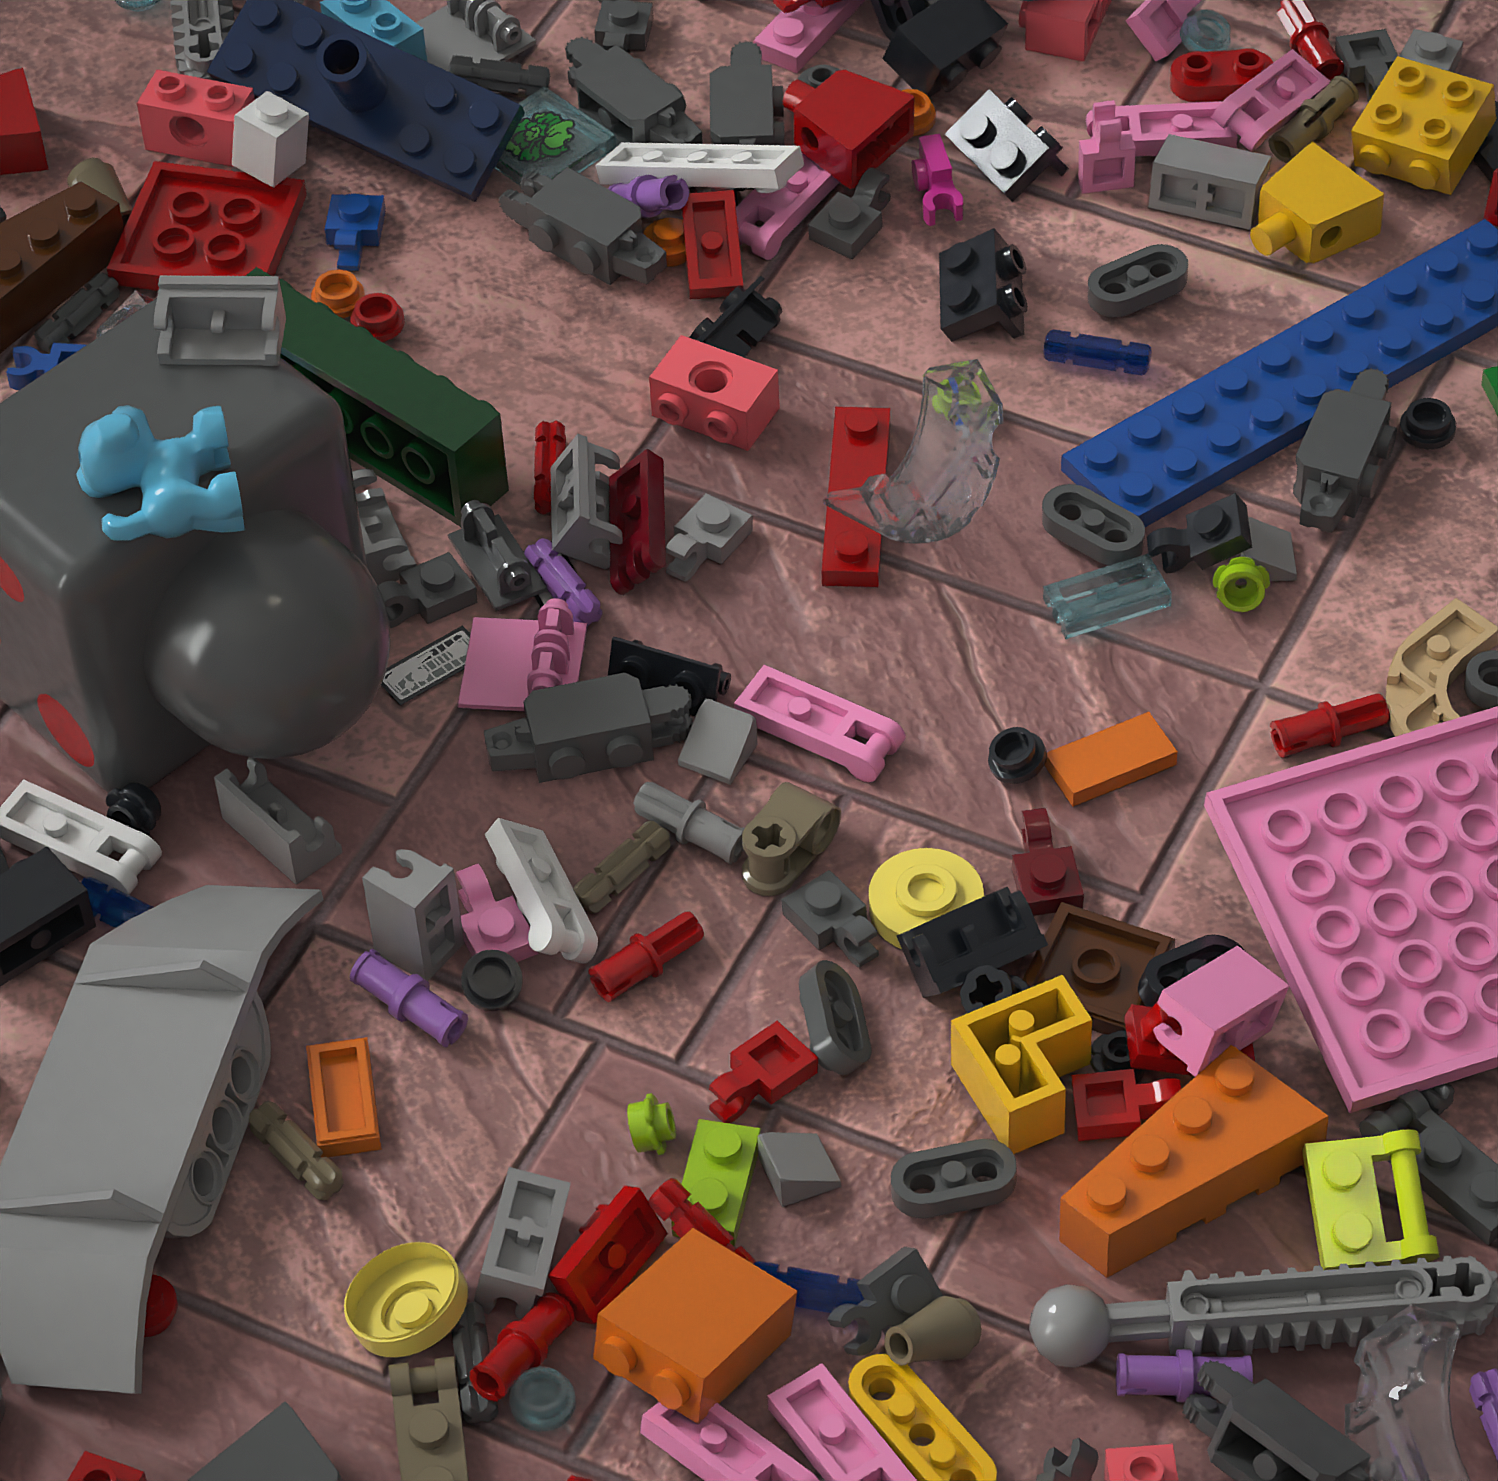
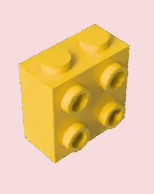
M1397 56L1351 130L1354 166L1364 168L1373 174H1383L1412 183L1422 189H1432L1451 195L1496 121L1494 84Z

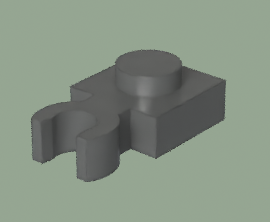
M903 1247L856 1283L864 1297L863 1301L857 1305L842 1304L831 1312L827 1320L831 1326L844 1328L853 1320H856L858 1333L843 1348L847 1354L863 1356L875 1349L880 1341L882 1331L886 1335L888 1329L900 1325L932 1301L943 1296L917 1248Z

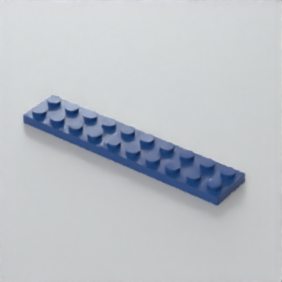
M1486 219L1476 223L1062 454L1061 471L1076 485L1084 486L1134 513L1142 520L1144 527L1149 526L1303 438L1323 393L1335 389L1350 391L1354 380H1356V375H1359V372H1363L1364 369H1378L1387 374L1389 389L1498 327V229Z

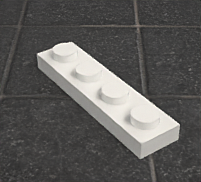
M621 143L595 166L600 185L630 183L637 176L652 175L658 179L677 175V180L684 179L688 188L710 187L714 192L728 191L735 188H755L759 193H771L784 188L787 185V181L804 166L800 146Z

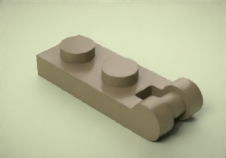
M454 1356L434 1359L435 1365L410 1369L409 1362L389 1365L401 1481H469ZM438 1391L439 1403L414 1406L413 1394Z

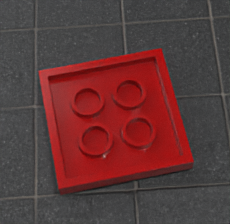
M154 161L108 264L107 274L118 282V286L159 291L158 282L160 275L246 276L254 268L258 267L269 275L274 276L307 196L305 180L285 178L275 187H271L246 172Z

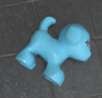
M129 405L118 406L111 414L94 421L82 432L78 447L80 467L76 473L82 491L88 496L95 498L111 496L133 487H140L143 493L140 511L128 517L108 513L101 519L102 530L111 540L132 541L148 534L163 538H173L194 529L214 532L245 531L242 502L235 471L217 475L212 479L208 489L198 486L201 475L210 471L231 468L227 449L229 447L221 406H212L199 410L193 416V430L180 438L155 439L144 412Z

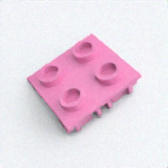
M558 598L548 600L539 609L538 620L474 617L458 708L524 711L523 702L532 691L579 682L587 623L573 622V614L568 608V604Z

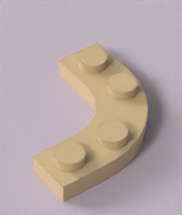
M1458 598L1452 600L1415 629L1399 646L1392 659L1387 677L1385 700L1390 713L1389 725L1394 736L1459 718L1460 716L1451 706L1447 689L1458 675L1466 670L1468 662L1475 655L1484 651H1490L1498 644V627Z

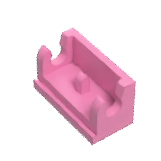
M1237 945L1162 990L1157 1004L1169 1017L1175 1018L1180 1023L1182 1036L1175 1033L1171 1026L1165 1023H1161L1153 1028V1032L1165 1048L1188 1065L1187 1071L1193 1076H1197L1230 1045L1241 1050L1270 1032L1290 985Z

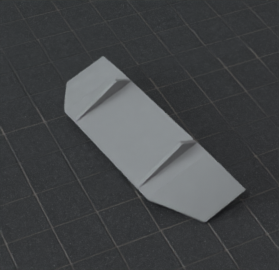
M205 885L172 898L129 919L89 945L0 1164V1353L11 1384L142 1394V1361L146 1307L154 1263L163 1239L190 1237L206 1229L214 1218L247 1128L249 1114L254 1109L270 1065L271 1041L269 1024L262 1000L257 993V988L268 959L282 938L306 913L324 900L320 889Z

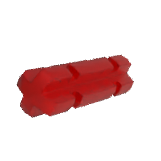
M557 420L552 423L542 421L535 428V484L533 499L535 500V510L542 515L551 512L550 467L566 449L565 426Z
M671 1178L665 1181L651 1195L648 1201L649 1206L663 1221L670 1218L675 1223L671 1229L680 1238L694 1228L757 1266L756 1260L742 1246L736 1249L730 1243L734 1237L699 1202L693 1205L688 1200L691 1193L677 1179Z

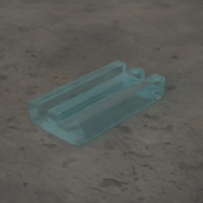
M1149 554L1043 586V600L1047 607L1052 606V616L1056 623L1061 622V632L1065 639L1170 607L1172 599L1171 590ZM1143 577H1147L1146 579H1142V580H1139V581H1136V582H1133V583L1126 584V585H1123V586L1118 587V585H1121V584H1124V583H1127V582H1130V581H1134V580H1137V579H1140V578H1143ZM1097 592V594L1091 595L1076 601L1066 603L1067 601Z

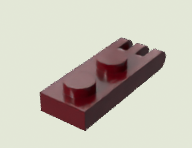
M649 449L644 450L609 476V523L617 526L622 531L623 538L621 544L610 542V583L613 589L620 595L627 594L634 589L635 583L641 584L650 577V572L656 573L666 565L664 459Z

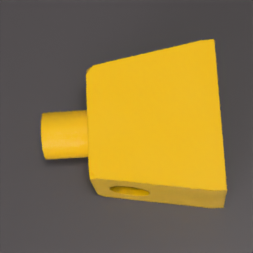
M1312 142L1263 184L1259 197L1258 225L1250 231L1251 241L1255 248L1265 256L1271 255L1284 246L1305 263L1314 264L1381 233L1384 193Z

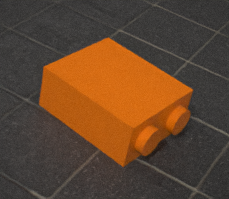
M692 1228L598 1313L593 1359L601 1363L612 1374L625 1378L655 1397L663 1406L676 1410L696 1424H699L716 1403L720 1404L791 1336L797 1290Z

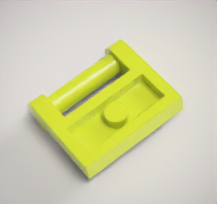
M1411 1129L1397 1130L1381 1136L1306 1143L1304 1145L1302 1154L1320 1265L1323 1270L1339 1269L1340 1264L1347 1263L1349 1268L1365 1267L1366 1262L1372 1261L1375 1266L1391 1265L1392 1260L1399 1259L1401 1264L1417 1263L1418 1258H1425L1427 1262H1431L1440 1257L1437 1238L1434 1235H1429L1416 1160V1155L1422 1152L1418 1131ZM1391 1160L1404 1239L1400 1241L1386 1242L1373 1162Z

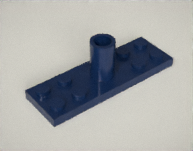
M247 0L207 70L209 76L215 81L253 88L255 99L269 91L308 112L309 125L474 202L477 201L525 114L522 106L514 101L294 0Z

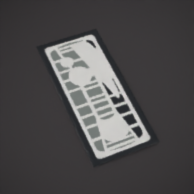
M462 625L387 667L381 686L399 705H402L459 673L465 667L471 633Z

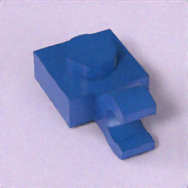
M332 194L325 224V236L327 245H334V248L339 250L337 269L359 271L363 246H379L386 213L384 195Z

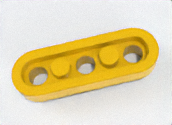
M875 1354L862 1359L853 1367L849 1376V1397L917 1481H997L996 1466L992 1458L907 1364H896L890 1359L888 1354ZM878 1392H886L892 1395L891 1398L883 1401L876 1400L872 1396ZM918 1437H926L933 1441L926 1446H918L912 1443Z

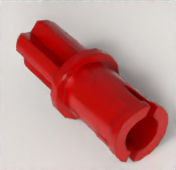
M1281 0V7L1277 10V15L1291 37L1289 43L1291 49L1302 56L1328 80L1331 81L1334 77L1340 76L1344 70V64L1328 41L1329 31L1326 25L1317 22L1305 0Z
M1378 693L1336 706H1332L1328 701H1324L1318 704V709L1272 721L1270 723L1272 729L1270 733L1278 755L1281 758H1285L1303 750L1326 744L1333 748L1338 747L1341 744L1342 737L1387 724L1390 721V713L1385 698L1382 694Z
M686 911L645 937L640 933H635L629 939L630 944L608 959L606 958L589 968L588 974L592 976L590 981L593 987L605 1001L612 1002L616 997L626 992L627 989L647 977H659L663 973V964L703 939V928L697 918L690 911Z

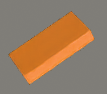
M1146 712L1047 752L1045 767L1072 807L1177 765L1178 751L1150 712Z
M368 1037L306 1046L317 1146L323 1151L321 1157H335L382 1150Z

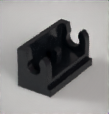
M1008 887L1001 888L896 935L922 997L942 994L964 984L968 973L979 966L992 965L995 968H999L1048 946L1045 936L1041 934L1030 906L1022 892L1018 890L1011 893Z

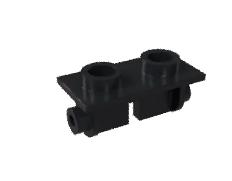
M760 276L747 290L738 285L719 307L722 315L715 322L708 317L705 318L689 338L745 358L752 348L741 340L738 335L740 334L756 347L780 323L782 307L775 299L770 297L765 299L758 293L765 279Z
M618 637L612 638L608 676L627 673L639 679L641 690L661 686L667 688L669 685L675 686L676 684L678 687L683 686L685 690L688 689V694H691L692 708L689 709V713L692 716H696L705 699L717 702L718 694L724 696L729 689L731 674L724 672L721 664L713 663L710 665L645 646L639 640L628 641Z

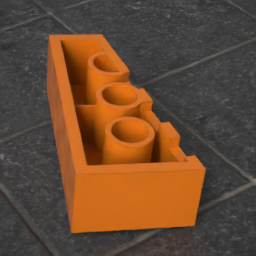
M1230 1045L1060 1197L1059 1241L1108 1278L1176 1241L1177 1233L1201 1220L1207 1224L1224 1215L1227 1205L1253 1191L1257 1195L1268 1191L1280 1184L1281 1176L1301 1165L1305 1169L1302 1154L1303 1147L1306 1143L1326 1141L1329 1116L1236 1047Z

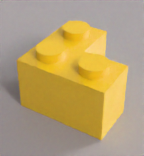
M1060 975L951 1020V1065L998 1141L1005 1144L1013 1154L1065 1133L1066 1088L1058 1077L1090 1065L1092 1019L1065 977Z

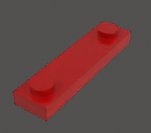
M835 407L821 569L822 586L879 587L891 427L890 408Z

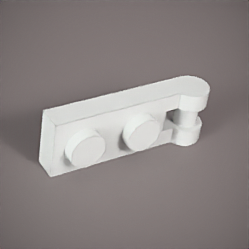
M23 780L0 806L1 839L34 854L48 847L69 870L100 883L109 894L119 899H126L138 885L137 875L142 869L150 870L162 856L160 846L148 835L26 780ZM113 850L123 854L119 861L108 857Z
M497 818L485 833V836L497 858L496 864L499 870L506 876L517 898L519 910L526 916L531 926L528 933L530 947L534 951L548 955H554L560 951L567 960L582 964L588 963L594 957L598 947L597 934L544 831Z

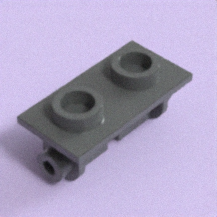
M478 500L467 502L461 509L462 529L449 533L448 538L495 611L546 592L547 586L533 565L525 557L523 550L500 515L494 516L493 510L486 503H481Z

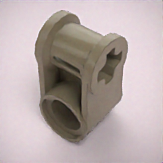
M788 781L782 783L774 791L764 808L746 825L742 832V847L748 855L742 866V880L746 887L753 893L762 896H776L790 889L795 880L818 854H821L833 840L840 824L841 808Z

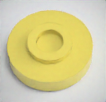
M936 848L907 850L885 861L873 875L869 885L870 919L882 938L895 947L902 949L896 935L983 897V883L974 867L954 853Z
M426 1242L401 1244L380 1253L357 1273L346 1293L344 1301L345 1318L361 1345L368 1351L383 1357L413 1355L439 1342L457 1324L467 1304V1281L454 1258L442 1247Z

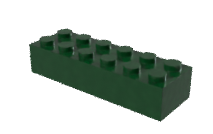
M256 267L246 276L271 275ZM279 279L286 314L280 357L338 403L343 414L351 460L366 469L373 470L375 475L460 527L461 509L467 502L478 500L491 507L509 491L501 415L489 402L474 398L456 387L447 377L434 374L416 363L407 353L394 350L374 338L367 329L361 326H354L334 314L327 305L321 302H314L294 290L287 281Z

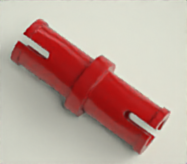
M548 1292L537 1300L536 1305L520 1321L508 1323L498 1334L497 1345L470 1371L469 1378L475 1391L487 1400L499 1401L526 1371L536 1370L547 1358L548 1347L564 1330L573 1324L575 1314L570 1303L564 1297Z

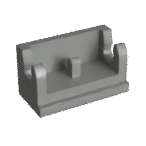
M1169 134L1153 161L1148 208L1251 230L1254 219L1259 211L1260 190L1270 169L1271 156Z
M159 276V291L154 312V330H161L157 350L159 364L279 366L286 323L279 276Z
M577 434L550 467L552 550L607 570L610 566V542L621 544L623 538L622 531L617 526L609 523V477L600 471H595V464H603L609 469L618 470L620 469V458L613 451L588 442V437Z
M371 469L352 471L355 489L361 485H369L377 481L376 475ZM368 489L356 494L368 571L373 576L377 585L386 581L400 580L399 573L416 566V562L413 556L411 557L408 546L391 513L383 489Z
M249 757L247 767L250 773L241 785H239L235 775L228 769L214 777L222 819L297 885L341 854V844L335 840L334 830L330 823L321 816H317L315 820H312L268 781L265 766L256 758Z
M397 850V862L402 867H408L412 870L408 877L395 878L388 871L372 867L362 877L374 950L379 952L380 956L408 973L418 974L428 981L464 944L454 868L445 863L440 867L411 850Z
M512 1167L508 1168L474 1302L479 1303L484 1308V1313L489 1314L495 1307L497 1298L504 1297L512 1299L517 1303L516 1317L522 1319L532 1309L535 1296L543 1295L571 1185L570 1182Z

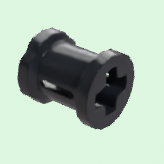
M992 965L979 966L966 976L965 983L960 990L961 1003L965 1011L970 1013L1031 987L1022 978L1009 975Z

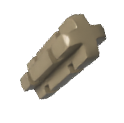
M652 820L645 822L632 834L635 838L634 841L630 838L626 839L594 868L597 873L596 875L588 873L574 886L573 890L582 907L589 914L598 913L612 900L609 896L610 893L613 896L618 895L650 866L647 861L648 859L655 861L670 848V835L664 827H660L659 824Z
M266 1101L259 1108L253 1109L249 1114L250 1131L262 1143L271 1144L268 1149L298 1180H306L304 1186L316 1199L327 1200L333 1193L341 1190L344 1185L342 1170L330 1158L321 1157L323 1151L294 1121H285L288 1115L276 1103Z

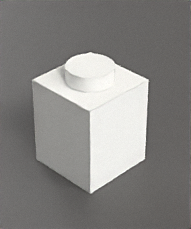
M269 91L263 93L234 115L232 165L271 187H275L306 163L309 113Z

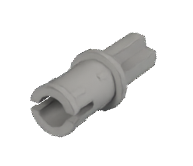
M654 782L644 783L636 794L633 802L635 812L675 833L677 842L687 844L690 841L724 859L729 864L735 863L743 853L742 832L744 827L741 828L706 810L704 801L699 799L692 803Z

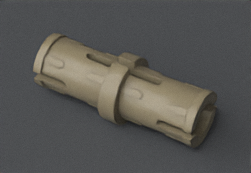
M1336 76L1313 99H1306L1297 114L1281 130L1269 138V147L1275 157L1280 161L1288 163L1315 139L1325 138L1332 131L1334 121L1346 109L1358 101L1359 93L1356 86L1348 78ZM1319 111H1322L1323 114H1321L1318 119H1316L1308 128H1306L1305 125Z

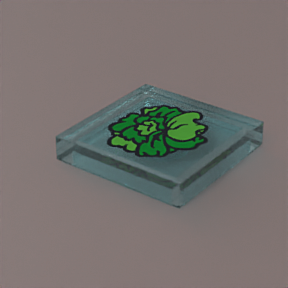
M544 86L519 103L524 109L525 114L495 169L519 186H521L520 179L533 170L551 179L556 177L566 167L580 173L616 148L615 134Z

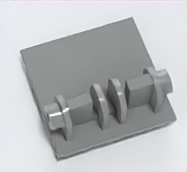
M447 0L446 6L416 22L424 30L427 62L448 72L451 58L455 55L473 57L474 63H480V58L507 61L536 44V40L520 28L519 20L513 15L504 13L501 10L500 4L495 0Z

